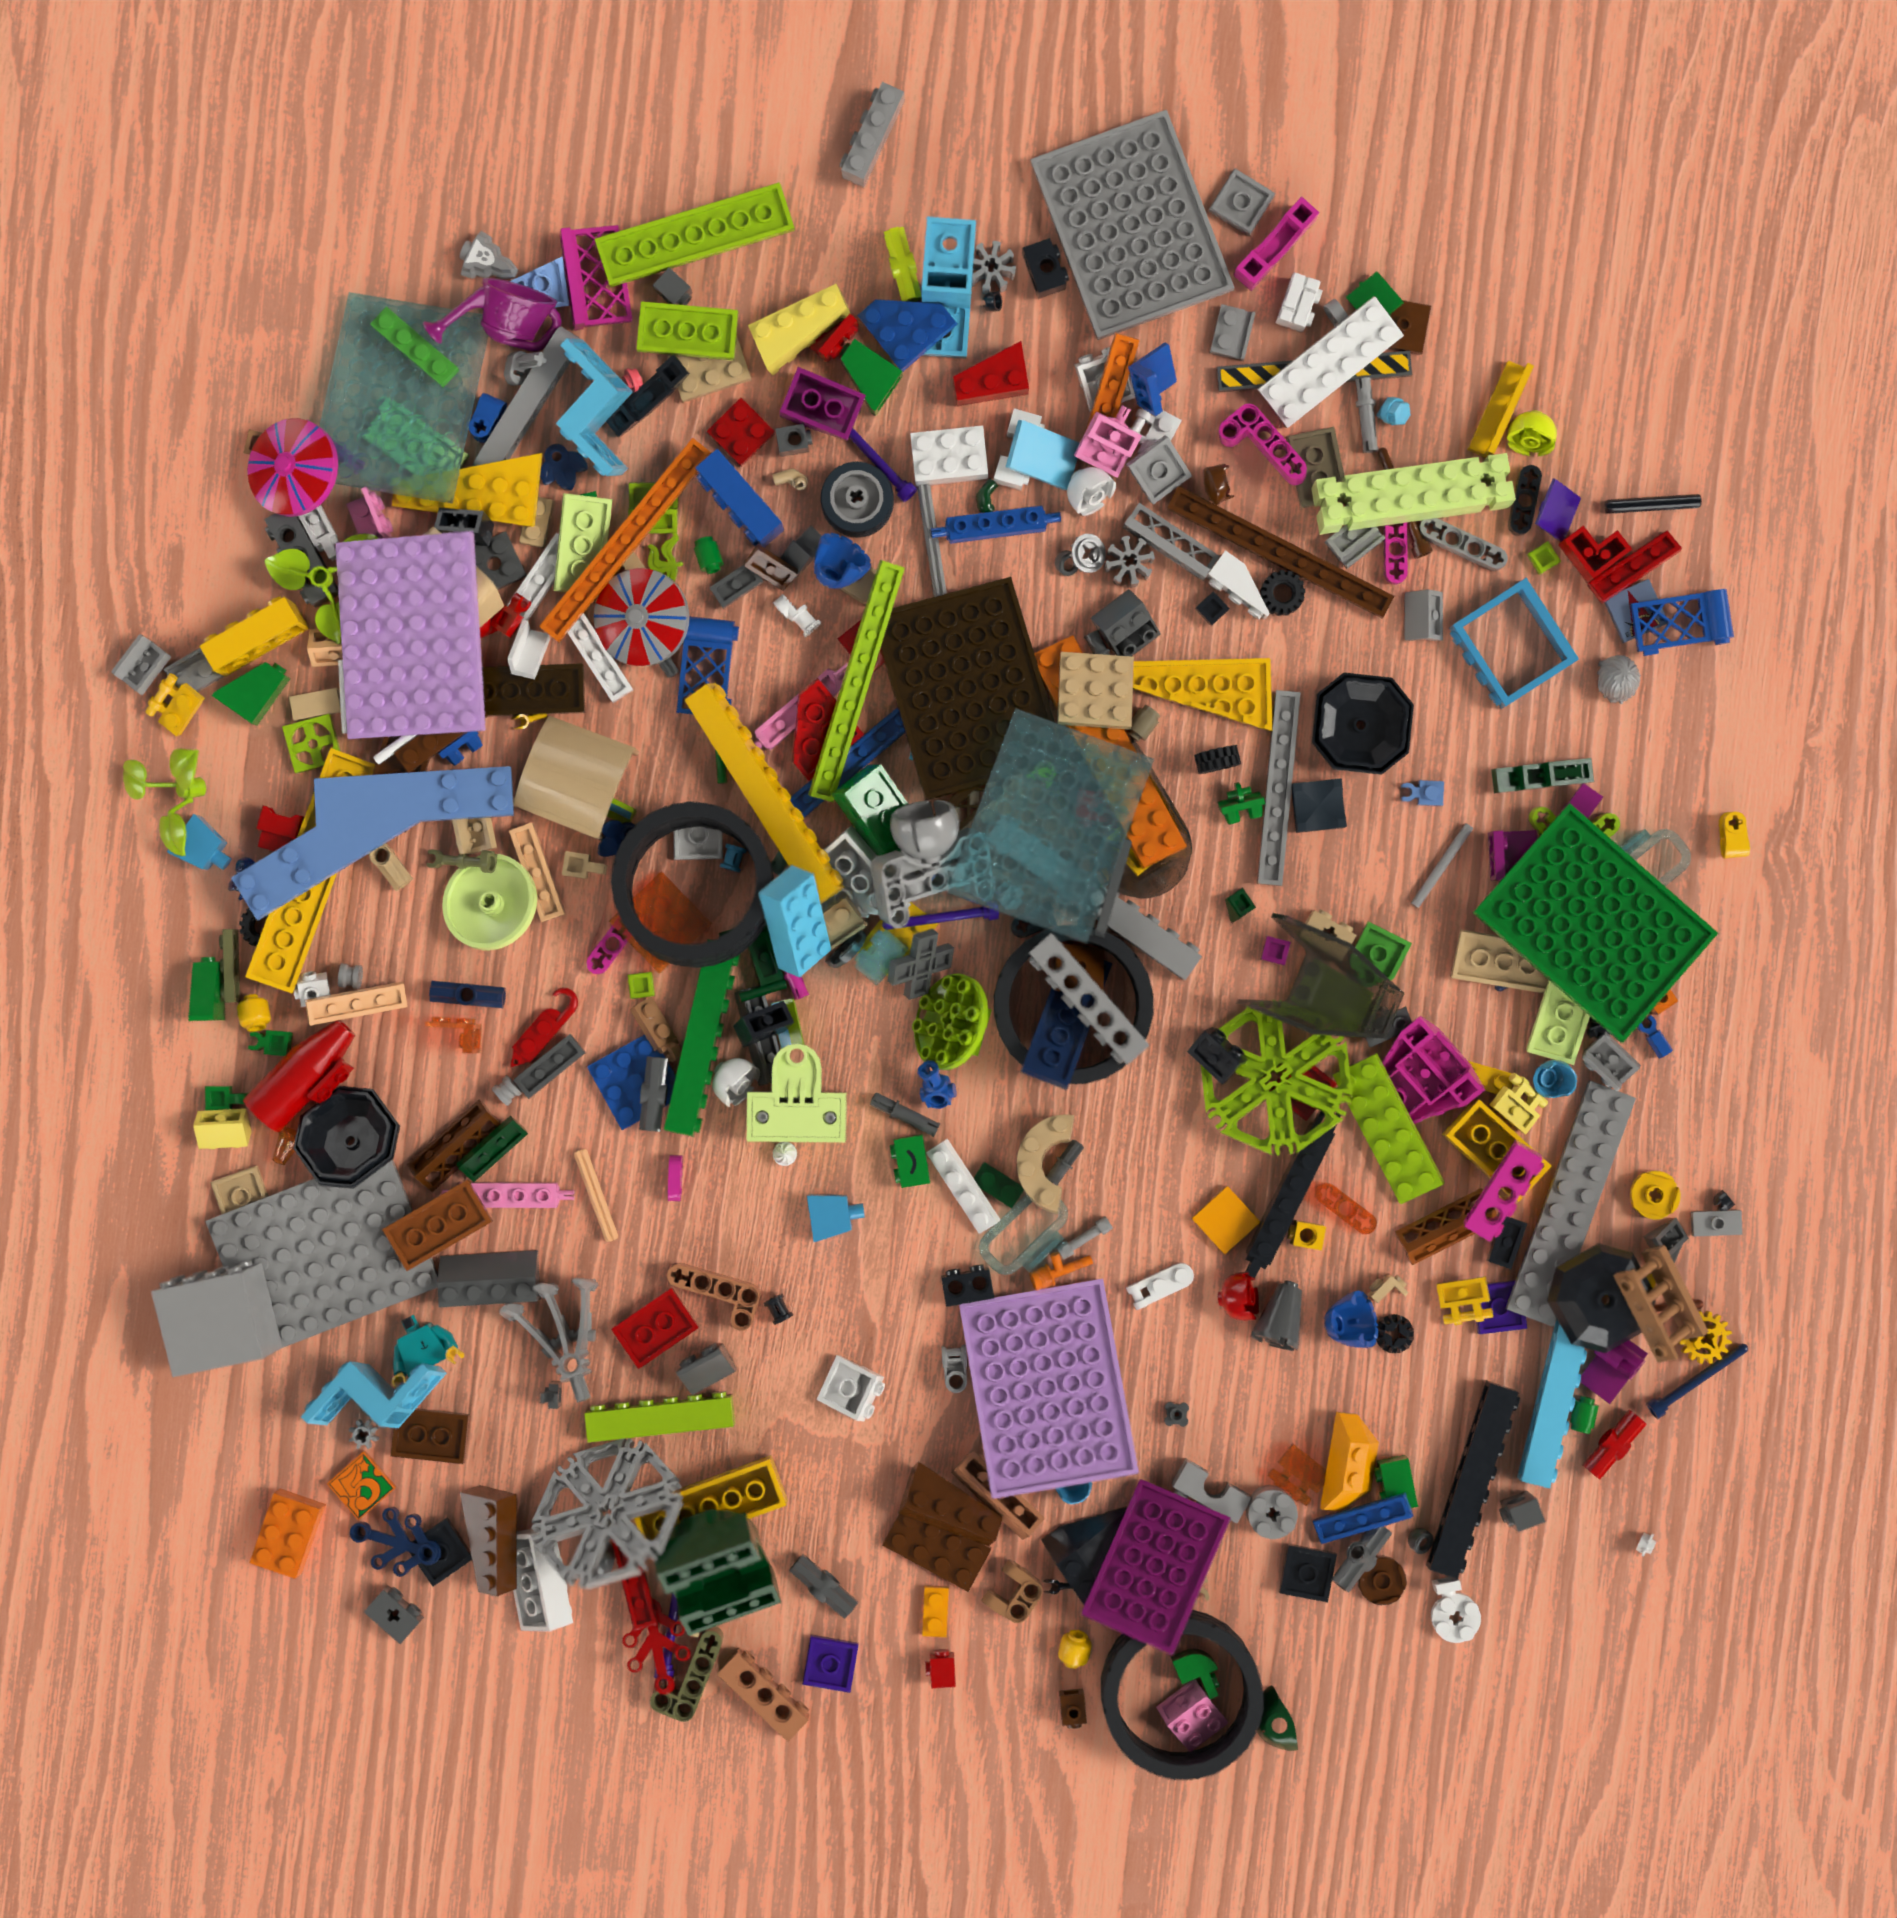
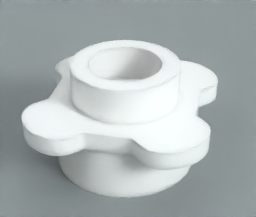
M1643 1533L1636 1548L1637 1551L1642 1553L1641 1556L1644 1557L1646 1553L1651 1555L1657 1542L1653 1540L1654 1534L1650 1536Z

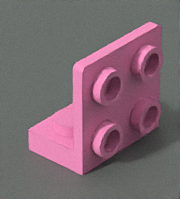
M367 487L361 488L364 497L346 504L358 534H373L379 539L392 538L391 532L394 531L389 518H386L381 511L385 509L382 499L379 495H376L375 491H370Z
M1196 1679L1188 1682L1156 1707L1166 1725L1190 1752L1228 1724L1227 1719L1209 1699Z

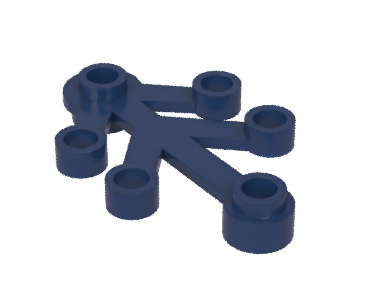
M396 1507L386 1508L382 1513L384 1521L388 1522L395 1536L373 1530L366 1522L356 1523L350 1529V1537L354 1542L362 1543L369 1539L393 1547L383 1554H377L372 1557L371 1565L376 1570L386 1567L389 1561L406 1551L416 1554L407 1561H399L393 1566V1572L398 1577L408 1574L411 1568L420 1563L432 1565L441 1556L439 1545L435 1541L427 1539L420 1526L422 1522L421 1517L415 1513L405 1518V1526L411 1529L417 1543L409 1540L398 1520L399 1510ZM389 1511L393 1512V1519L388 1516ZM411 1517L416 1520L415 1526L410 1523ZM361 1527H363V1528L365 1529V1532H366L365 1535H362V1534H361V1532H360ZM427 1548L432 1550V1556L427 1554ZM377 1558L382 1560L381 1566L377 1564ZM399 1565H403L404 1573L400 1572Z

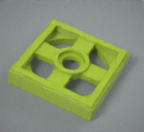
M331 714L282 726L295 774L323 767L325 761H323L320 751L323 749V746L333 744V749L341 752ZM319 723L325 726L330 734L322 737L316 735L313 724ZM303 727L306 738L303 742L294 744L292 739L294 733L298 728ZM312 739L318 742L317 747L314 749L309 747V741ZM305 751L311 753L313 764L309 765L301 762L297 758V754Z

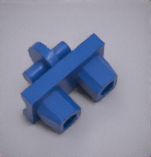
M478 731L466 732L438 752L442 759L446 757L454 766L464 759L463 754L458 749L460 746L466 743L472 753L483 746Z

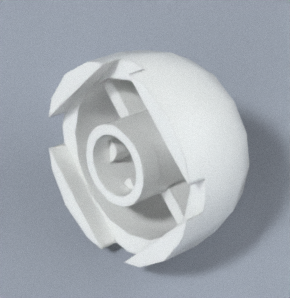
M1088 467L1082 470L1079 469L1073 473L1068 484V501L1078 514L1081 513L1083 516L1093 514L1104 506L1101 501L1107 496L1109 499L1113 496L1116 483L1100 468Z
M729 1059L726 1062L719 1063L714 1069L715 1074L712 1088L716 1096L727 1107H730L731 1103L736 1106L747 1098V1092L753 1091L754 1087L750 1085L754 1079L756 1081L759 1080L760 1070L746 1059Z

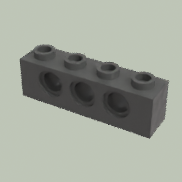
M275 513L264 519L267 524L265 528L266 533L272 541L276 540L279 548L276 549L278 553L286 549H298L305 552L310 561V568L307 573L318 566L328 569L298 516L287 517ZM293 531L294 539L291 542H285V534ZM305 577V585L302 587L303 590L300 591V594L306 604L311 603V605L317 608L328 602L329 599L325 592H323V589L314 584L309 585L308 577ZM333 579L328 590L332 597L335 598L339 596L338 586Z

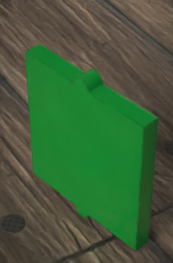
M1378 271L1366 281L1360 282L1359 286L1346 297L1357 310L1375 296L1390 317V314L1404 303Z

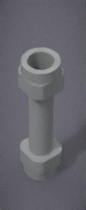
M1106 1216L1096 1221L1095 1226L1070 1242L1065 1241L1056 1248L1063 1259L1073 1255L1075 1249L1101 1233L1104 1235L1113 1229Z

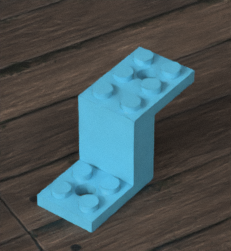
M927 217L921 290L922 302L942 304L958 325L951 330L949 337L940 339L923 356L967 359L976 220ZM948 238H952L956 241L957 246L953 250H946L943 247V242Z
M566 338L560 345L565 350L564 355L571 362H577L583 368L581 370L582 374L587 379L594 380V382L556 424L561 428L560 433L569 441L572 440L578 446L576 449L583 457H589L594 463L593 467L599 474L603 476L623 475L628 467L595 433L633 391L583 339Z
M349 1361L339 1368L338 1375L333 1381H329L321 1389L322 1393L318 1398L307 1404L301 1418L307 1424L327 1426L352 1398L379 1426L399 1428L443 1379L447 1372L440 1366L418 1365L411 1371V1377L405 1384L399 1385L394 1390L370 1364Z

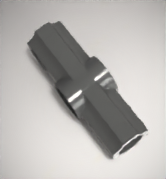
M647 1056L645 1080L642 1082L640 1093L642 1108L639 1130L661 1132L663 1106L666 1105L668 1085L666 1084L668 1058Z
M1384 1526L1366 1531L1360 1541L1353 1542L1348 1547L1346 1560L1331 1580L1349 1593L1362 1574L1375 1567L1377 1562L1376 1555L1392 1533Z
M804 1554L789 1569L794 1576L808 1587L809 1592L822 1603L826 1602L844 1619L858 1604V1601L840 1586L839 1581L831 1573L820 1569Z

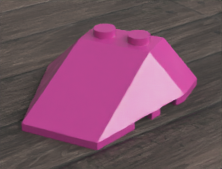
M1422 1016L1416 1018L1400 1032L1382 1061L1414 1124L1426 1118L1441 1115L1451 1109L1466 1106L1485 1091L1472 1065L1437 1026Z

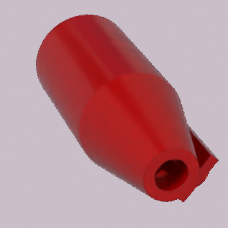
M337 1020L301 1041L243 1099L244 1104L262 1123L279 1133L310 1100L317 1103L327 1100L332 1095V1091L340 1083L347 1080L349 1073L354 1068L346 1063L343 1057L353 1041L355 1033L341 1020Z

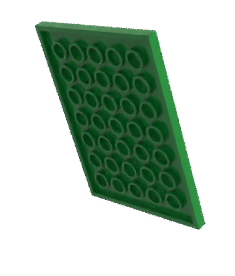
M1570 803L1473 911L1475 916L1620 1043L1625 1042L1718 935L1714 928Z

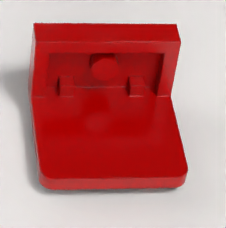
M849 314L830 331L815 340L816 342L809 348L827 363L831 358L835 359L843 349L842 345L847 339L850 341L858 332L859 325L857 319Z

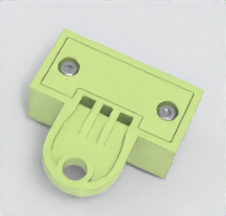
M797 1043L787 1045L779 1050L772 1066V1091L747 1092V1142H846L847 1092H821L822 1067L820 1058L807 1045ZM796 1048L804 1053V1059L800 1063H795L790 1058L791 1051Z

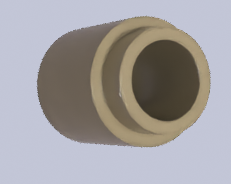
M1144 705L1142 709L1139 708L1132 717L1131 729H1128L1127 735L1137 742L1140 739L1145 741L1159 723L1160 715L1148 705Z

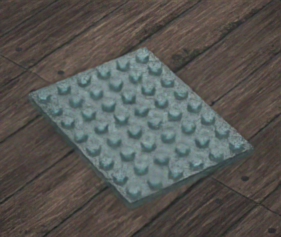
M349 292L319 425L328 433L336 447L338 473L335 484L358 488L367 487L369 490L453 503L488 335L481 325L482 314L466 312L446 327L442 334V343L439 344L426 332L423 322H437L453 309ZM386 306L458 367V373L444 388L372 328L370 323Z
M1015 708L947 893L1087 944L1154 759Z

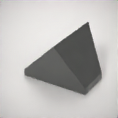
M1677 1218L1671 1219L1643 1236L1650 1248L1665 1245L1674 1264L1683 1243L1689 1239Z

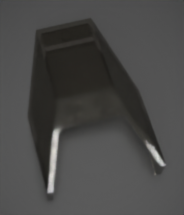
M1273 913L1271 918L1305 949V958L1289 997L1285 1001L1237 999L1236 1004L1311 1034L1386 1039L1405 993L1351 943L1287 915Z

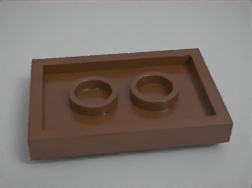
M416 1408L399 1428H393L390 1456L464 1464L470 1414Z

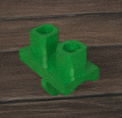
M1239 782L1234 783L1235 790L1226 792L1228 799L1217 802L1218 808L1224 815L1228 825L1240 822V810L1247 809L1250 819L1263 816L1262 805L1265 804V800L1261 796L1260 791L1252 793L1250 786L1241 788Z

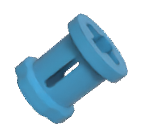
M726 843L727 851L725 858L719 867L740 873L741 869L739 866L742 856L747 850Z

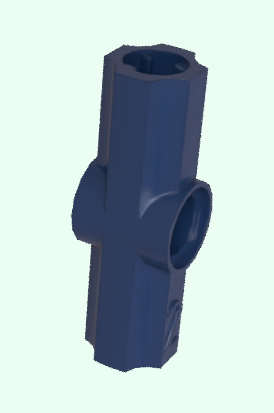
M432 981L429 996L430 1002L503 1009L506 999V988ZM466 988H470L473 991V998L468 1002L462 997V993Z

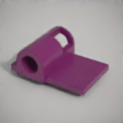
M1630 1340L1607 1353L1594 1351L1596 1356L1582 1373L1580 1383L1611 1404L1627 1381L1632 1380L1646 1362L1645 1357L1648 1353Z

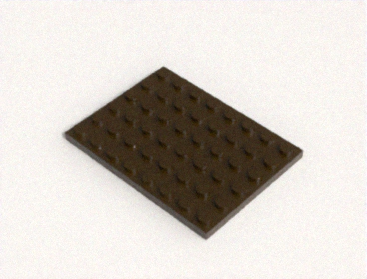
M1011 577L892 608L880 649L925 801L1066 762Z

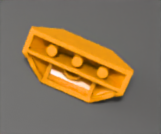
M1336 1412L1320 1509L1343 1511L1371 1491L1379 1442L1358 1414Z

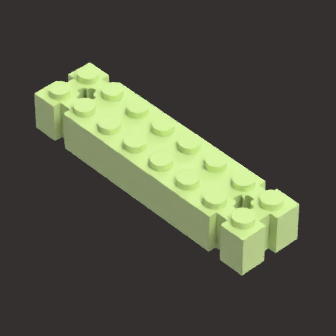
M1507 453L1488 455L1484 462L1481 463L1479 462V457L1351 474L1345 475L1342 481L1337 483L1335 477L1316 479L1311 490L1314 507L1321 506L1316 516L1319 535L1339 532L1343 525H1347L1348 531L1478 513L1486 505H1489L1490 511L1507 509L1516 500L1513 482H1506V477L1511 472Z

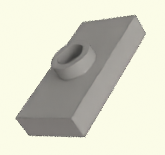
M1742 1211L1691 1212L1692 1236L1743 1235Z

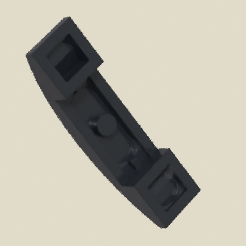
M675 354L657 368L656 373L638 391L622 403L606 421L618 437L624 435L652 413L690 374Z

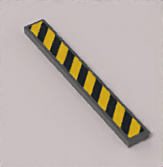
M1410 351L1381 353L1346 382H1352L1356 379L1361 380V378L1370 377L1371 380L1411 377ZM1292 361L1217 367L1218 393L1256 390Z

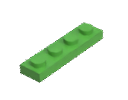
M387 306L370 323L373 329L442 388L458 373L459 369Z

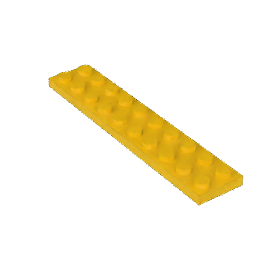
M330 748L319 778L372 775L375 764ZM314 793L297 838L316 827ZM337 873L268 914L245 976L246 978L293 994Z

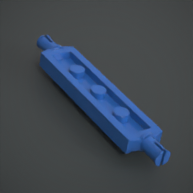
M1042 506L947 517L945 527L931 528V537L946 536L948 542L952 544L1045 532L1047 523L1061 522L1060 512L1046 514Z

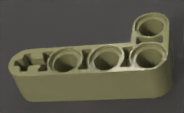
M715 1626L703 1631L680 1691L674 1689L670 1694H667L668 1702L665 1704H661L656 1700V1696L660 1693L656 1690L653 1691L650 1705L654 1711L682 1722L692 1719L723 1642L724 1635L719 1627ZM714 1635L716 1636L711 1649L708 1650L706 1646L709 1637ZM699 1657H705L709 1661V1665L701 1667L697 1664L696 1660ZM696 1680L699 1682L700 1688L692 1690L687 1682ZM661 1685L660 1687L665 1689L667 1686ZM687 1703L690 1705L691 1711L684 1713L679 1709V1705Z

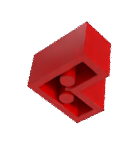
M1584 525L1558 544L1587 583L1632 550L1618 530L1597 544Z

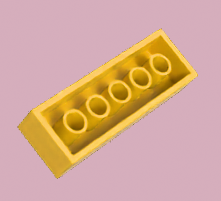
M772 1455L675 1490L673 1494L679 1492L683 1497L681 1500L683 1504L673 1528L682 1519L705 1512L708 1509L727 1510L739 1514L746 1512L748 1518L751 1519L787 1506L788 1499ZM659 1510L634 1518L638 1530L647 1540L652 1541L658 1537L666 1518V1511Z

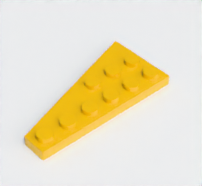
M543 453L395 481L392 506L438 513L439 508L484 511L491 521L534 527Z
M1270 658L1134 661L1133 690L1272 732Z

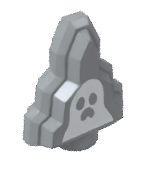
M480 231L473 243L467 240L461 249L460 259L464 260L461 271L462 276L474 279L476 276L489 278L492 275L501 279L516 278L519 270L509 258L501 254L500 247L492 243V237L483 231Z

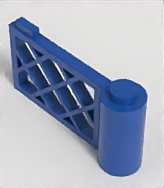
M1727 589L1630 604L1637 651L1643 652V656L1659 654L1658 649L1715 641V645L1730 643V638L1734 637ZM1697 599L1699 610L1694 616L1685 610L1684 606L1689 600ZM1682 601H1684V602L1681 604V606L1676 603V602H1682ZM1665 604H1671L1678 609L1671 620L1660 612ZM1660 605L1657 609H1655L1654 607H1652V606ZM1646 607L1654 613L1647 623L1639 618L1638 608ZM1680 612L1691 619L1685 629L1674 623ZM1656 616L1668 623L1661 633L1650 626ZM1694 622L1702 627L1703 637L1695 638L1687 632ZM1670 626L1682 633L1673 642L1663 636ZM1646 630L1657 636L1652 645L1643 646L1642 635ZM1660 639L1665 642V643H1660V644H1658V642L1660 641Z
M689 616V627L683 642L676 713L693 714L690 709H683V698L690 692L693 694L695 692L694 689L703 682L709 684L707 679L716 671L724 678L721 687L726 693L725 698L727 699L733 642L738 641L739 626H735V621ZM689 646L699 647L705 655L693 663L688 657ZM703 647L712 649L709 652H706ZM716 649L727 650L726 660L719 666L709 656ZM707 657L715 669L704 677L696 665ZM687 660L691 664V666L688 669H686ZM725 665V671L723 673L720 668ZM694 668L702 679L691 688L685 678L686 674ZM686 685L689 690L684 693V688ZM727 699L728 703L731 705L732 699Z

